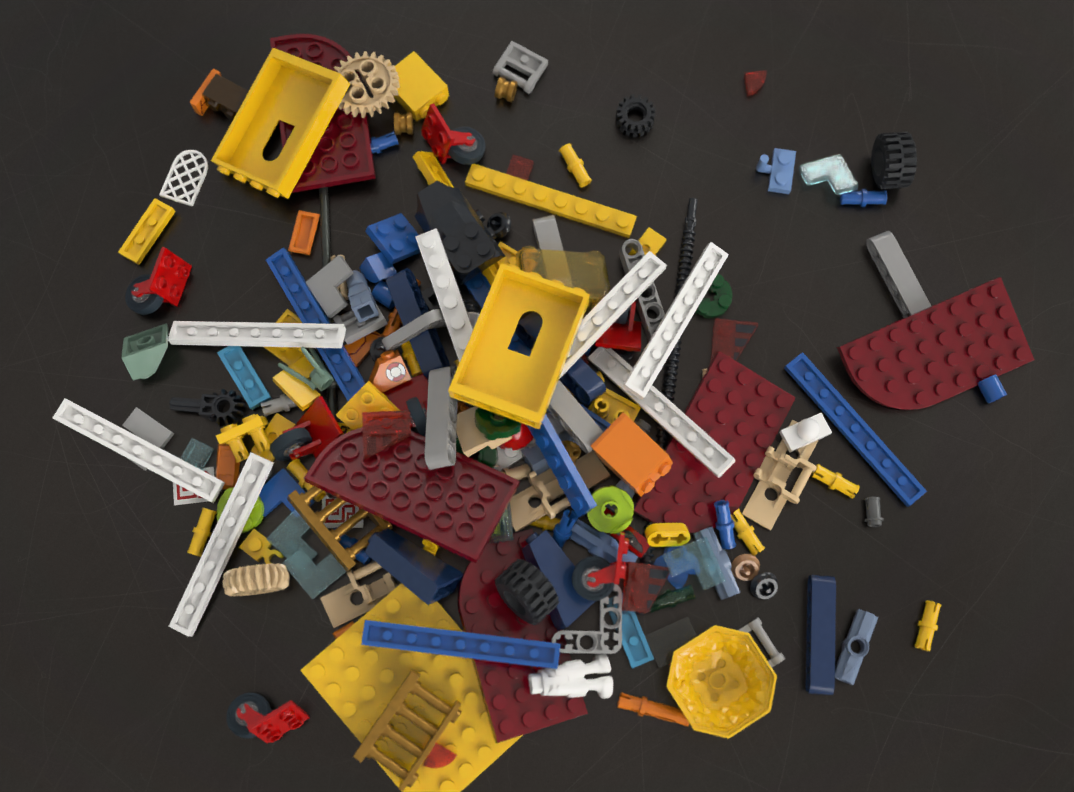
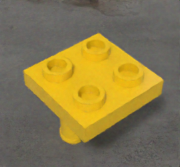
M368 380L337 412L336 416L351 430L373 425H391L402 412Z
M606 388V392L592 401L588 409L612 424L623 412L634 422L641 407Z
M258 414L250 415L242 419L243 424L238 426L236 423L220 429L221 434L216 435L219 444H229L237 463L249 457V453L242 440L243 436L247 434L251 435L258 454L270 449V442L264 431L265 426L269 424L265 416H259Z

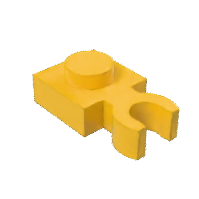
M253 529L239 546V548L258 562L264 557L265 564H271V557L274 555L281 559L284 557L281 552L270 550L274 543L256 529Z

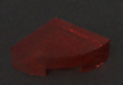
M766 70L745 73L744 79L748 95L756 93L763 86L767 75Z
M436 742L423 765L429 768H442L449 765L457 757V754Z

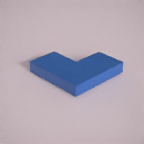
M282 468L263 486L259 494L264 504V517L281 502L297 518L300 516L287 498L294 490L299 494L302 492L306 493V491L301 488L285 468ZM313 499L310 501L309 507L315 503Z

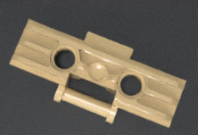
M792 420L789 426H792L798 422ZM783 439L776 451H774L773 447L769 446L760 468H757L753 474L759 482L742 515L771 530L787 500L798 504L800 501L799 496L811 473L817 469L808 459L818 440L795 450L798 454V459H793L786 454L788 448ZM795 467L802 468L803 470L791 493L785 490L786 481ZM768 488L774 489L777 493L776 500H768L765 497V490Z
M593 451L576 460L575 467L588 490L611 476ZM551 468L538 476L535 471L530 472L528 479L532 486L513 496L508 504L504 515L515 532H518L546 514L552 520L556 517L555 514L571 506L567 497L550 506L549 502L565 494ZM531 498H539L541 505L537 508L531 507L528 503Z
M374 561L355 571H348L347 574L351 583L320 599L333 628H336L370 611L400 584H397L394 581V576L388 572L383 578L369 585L360 586L358 579L383 568ZM359 591L362 593L364 601L360 605H354L351 601V596Z

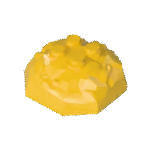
M714 625L673 652L666 687L693 730L731 738L771 711L777 675L749 633Z

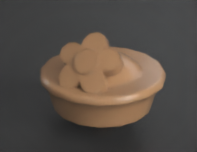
M742 554L733 560L731 571L738 579L743 581L752 580L759 572L760 563L755 556Z

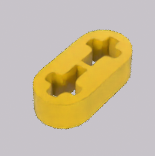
M655 523L645 529L646 540L653 547L682 546L690 540L689 530L684 523Z

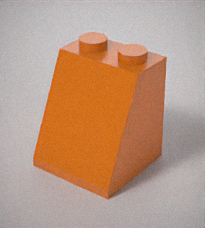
M624 412L590 446L601 462L640 497L644 493L650 492L655 482L661 476L666 475L673 464L669 455Z

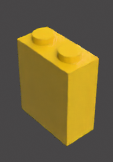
M414 51L395 66L399 76L400 88H397L399 94L393 95V97L407 112H412L416 122L426 117L430 104L434 103L435 106L442 105L449 97L448 86Z

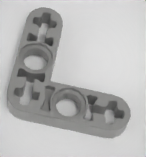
M441 309L431 310L383 338L382 343L386 351L401 346L427 329L446 327Z
M615 584L612 590L617 593V596L612 598V605L617 604V608L609 607L604 609V604H609L608 596L599 600V631H558L553 635L551 643H556V639H560L561 635H564L566 640H573L572 634L577 635L575 640L577 650H572L573 644H567L564 646V649H560V653L613 654L620 650L622 645V591L617 584ZM611 611L616 614L617 622L614 625L605 623L604 615L606 612ZM604 628L609 630L617 628V633L612 632V640L617 642V645L612 646V650H609L608 645H604V640L609 638V632L604 633ZM584 635H588L593 639V646L587 650L580 646V639Z

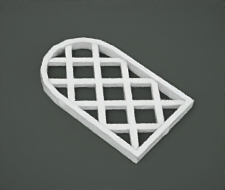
M187 150L177 155L159 194L160 197L193 207L208 171V162L204 155L197 150ZM190 154L192 158L184 161L183 156ZM202 157L205 163L198 166L196 160ZM194 161L196 167L188 170L186 164ZM184 165L186 171L178 174L176 169ZM198 170L200 176L193 179L190 173ZM188 174L190 180L183 183L180 177ZM178 179L181 185L173 188L171 182ZM200 180L196 187L195 181ZM192 183L194 189L187 192L184 186ZM182 188L184 194L177 197L175 190ZM172 192L174 197L168 196L167 194ZM194 193L192 199H190L189 195ZM184 197H187V199H188L189 202L184 201V200H181V199L184 198Z

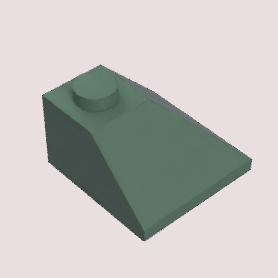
M167 323L124 338L121 358L133 381L149 378L156 372L168 347L169 327Z

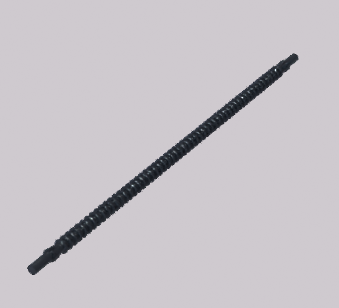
M696 198L689 199L687 217L685 218V230L682 232L684 235L682 241L684 242L681 243L683 247L680 249L682 254L679 255L681 260L678 262L681 266L678 267L680 272L677 273L679 278L676 279L678 284L675 286L678 290L674 292L675 295L678 294L689 276L688 272L691 271L689 266L692 265L690 260L693 257L690 254L694 252L691 248L694 247L692 242L695 241L693 236L696 235L694 229L697 222L696 210L698 199ZM682 335L666 360L668 362L665 365L667 370L664 371L666 376L663 377L665 383L662 386L665 389L661 392L671 402L675 399L672 395L675 394L673 388H676L674 382L677 381L675 376L678 375L676 370L679 368L676 364L679 363L677 357H680L678 351L681 350L679 345L682 344V341H680L683 337ZM660 425L656 429L659 434H656L658 440L655 442L664 450L668 444L666 440L670 436L667 435L668 432ZM645 519L644 521L647 525L644 526V529L653 523ZM650 546L642 556V559L639 560L642 565L638 567L641 569V572L637 574L640 576L636 588L638 593L635 614L644 615L650 565L654 563L651 560L654 557L652 551L655 548L653 546Z

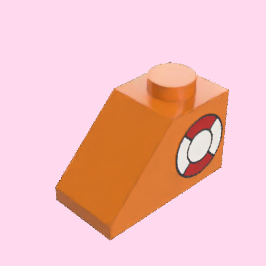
M398 349L395 351H385L380 355V358H377L369 381L383 393L412 379Z

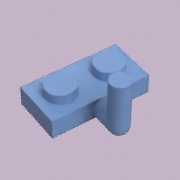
M774 148L771 165L767 164L769 157L765 154L761 155L756 170L770 174L768 191L790 194L796 151Z

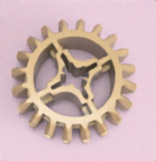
M279 563L239 567L228 570L223 574L225 594L234 597L265 594L284 590L289 586L287 566Z

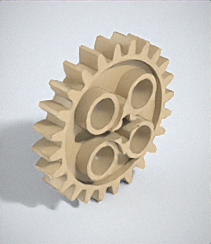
M364 51L361 57L356 52L353 59L348 55L347 62L340 60L341 68L335 66V72L340 73L347 81L351 82H349L350 85L338 106L339 110L344 109L345 114L352 112L353 117L361 113L362 118H364L368 112L371 117H373L374 111L381 114V107L389 109L387 102H395L393 95H398L397 88H400L398 73L395 66L391 65L390 60H385L383 55L377 58L375 52L368 56L366 51ZM356 71H359L373 98H370Z

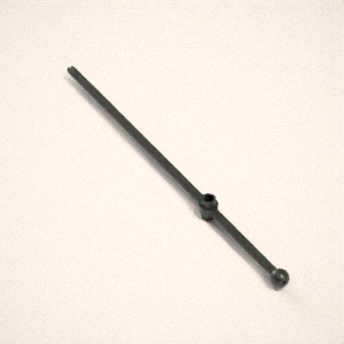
M328 187L319 188L322 268L331 262ZM326 315V317L328 318L329 322H330L331 324H333V318H329V317ZM326 365V369H327V370L329 371V373L332 375V373L330 372L328 366ZM334 378L333 383L327 388V406L337 421L336 388L340 387ZM326 492L329 498H337L336 496Z

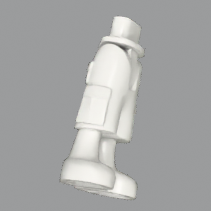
M595 654L593 661L587 664L578 659L566 661L562 665H558V669H540L538 673L529 674L528 676L530 693H540L542 696H566L573 698L584 697L588 690H595L601 698H610L613 692V679L611 676L587 680L584 678L587 674L609 673L611 671L609 659L606 654Z

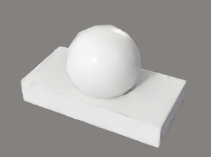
M819 413L810 418L803 419L799 423L781 430L779 433L789 452H793L830 435L832 431L822 413Z

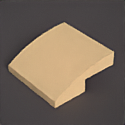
M476 406L457 414V436L463 453L467 457L486 446L493 450L512 439V436L502 439L497 438L496 440L486 439L484 434L475 425V411L479 408ZM495 415V419H503V418H504V417H499L498 415Z

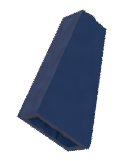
M390 529L375 532L368 540L369 545L365 553L427 605L454 593L464 575L461 571Z
M546 530L540 534L534 532L525 540L527 544L521 550L526 561L538 568L547 577L558 595L559 604L549 615L555 628L559 631L567 628L595 601L587 600L576 592L572 583V574L575 566Z

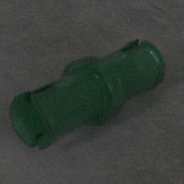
M689 584L673 591L670 589L665 590L666 593L647 598L646 602L647 600L653 601L649 607L650 613L667 607L675 608L676 604L694 600L696 597L693 593L692 585Z

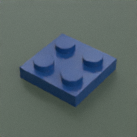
M402 213L369 225L365 231L391 265L420 253L415 237L419 234Z

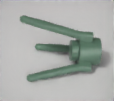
M305 347L300 348L315 368L310 373L311 381L288 366L278 363L280 368L307 384L313 391L316 388L323 391L334 381L333 376L326 369L314 348H309L312 356Z

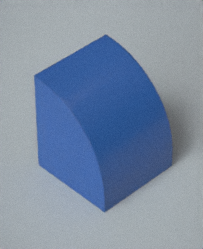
M382 252L366 257L359 267L365 278L372 283L385 280L387 277L397 273L394 266L390 264Z

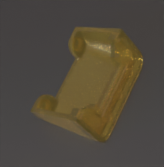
M524 246L516 254V266L520 270L527 273L536 272L544 279L550 281L555 279L561 281L564 286L570 288L578 287L585 290L587 294H590L588 306L592 305V309L611 291L605 256L599 251L585 253L535 249L533 246Z

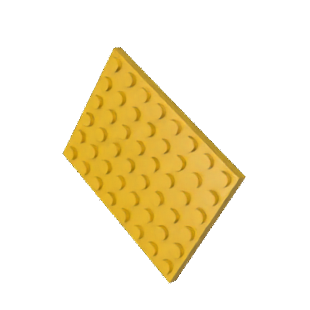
M401 583L300 671L361 743L412 669L420 674L418 679L421 682L420 685L452 707L455 701L458 700L461 703L459 707L462 711L454 724L449 722L416 771L419 776L411 788L406 786L404 791L401 792H461L523 735L495 743L472 658L361 645L365 620L463 632L438 601L427 605ZM409 693L404 700L409 709L437 728L446 716L415 693L414 695ZM394 714L389 721L393 729L422 749H424L432 737L401 715L397 716ZM380 735L374 743L378 746V750L408 771L417 759V757L387 736L383 738ZM377 762L399 788L403 779Z

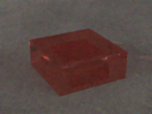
M513 155L506 174L528 181L534 161Z

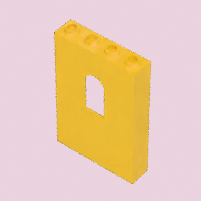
M272 48L211 161L218 166L217 170L224 175L229 176L231 173L235 179L242 183L249 181L252 187L260 191L265 188L268 194L276 198L283 196L288 199L350 83L338 72ZM279 120L295 126L280 155L273 161H266L263 158V150Z
M501 263L448 389L450 397L540 429L588 306L590 294H587L585 290L578 287L570 288L564 286L561 281L555 279L551 281L544 279L536 272L527 273L513 264L505 265ZM533 311L542 317L543 324L529 357L509 350L508 347L521 316L526 312Z

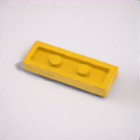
M154 198L118 253L140 265L175 213V210Z

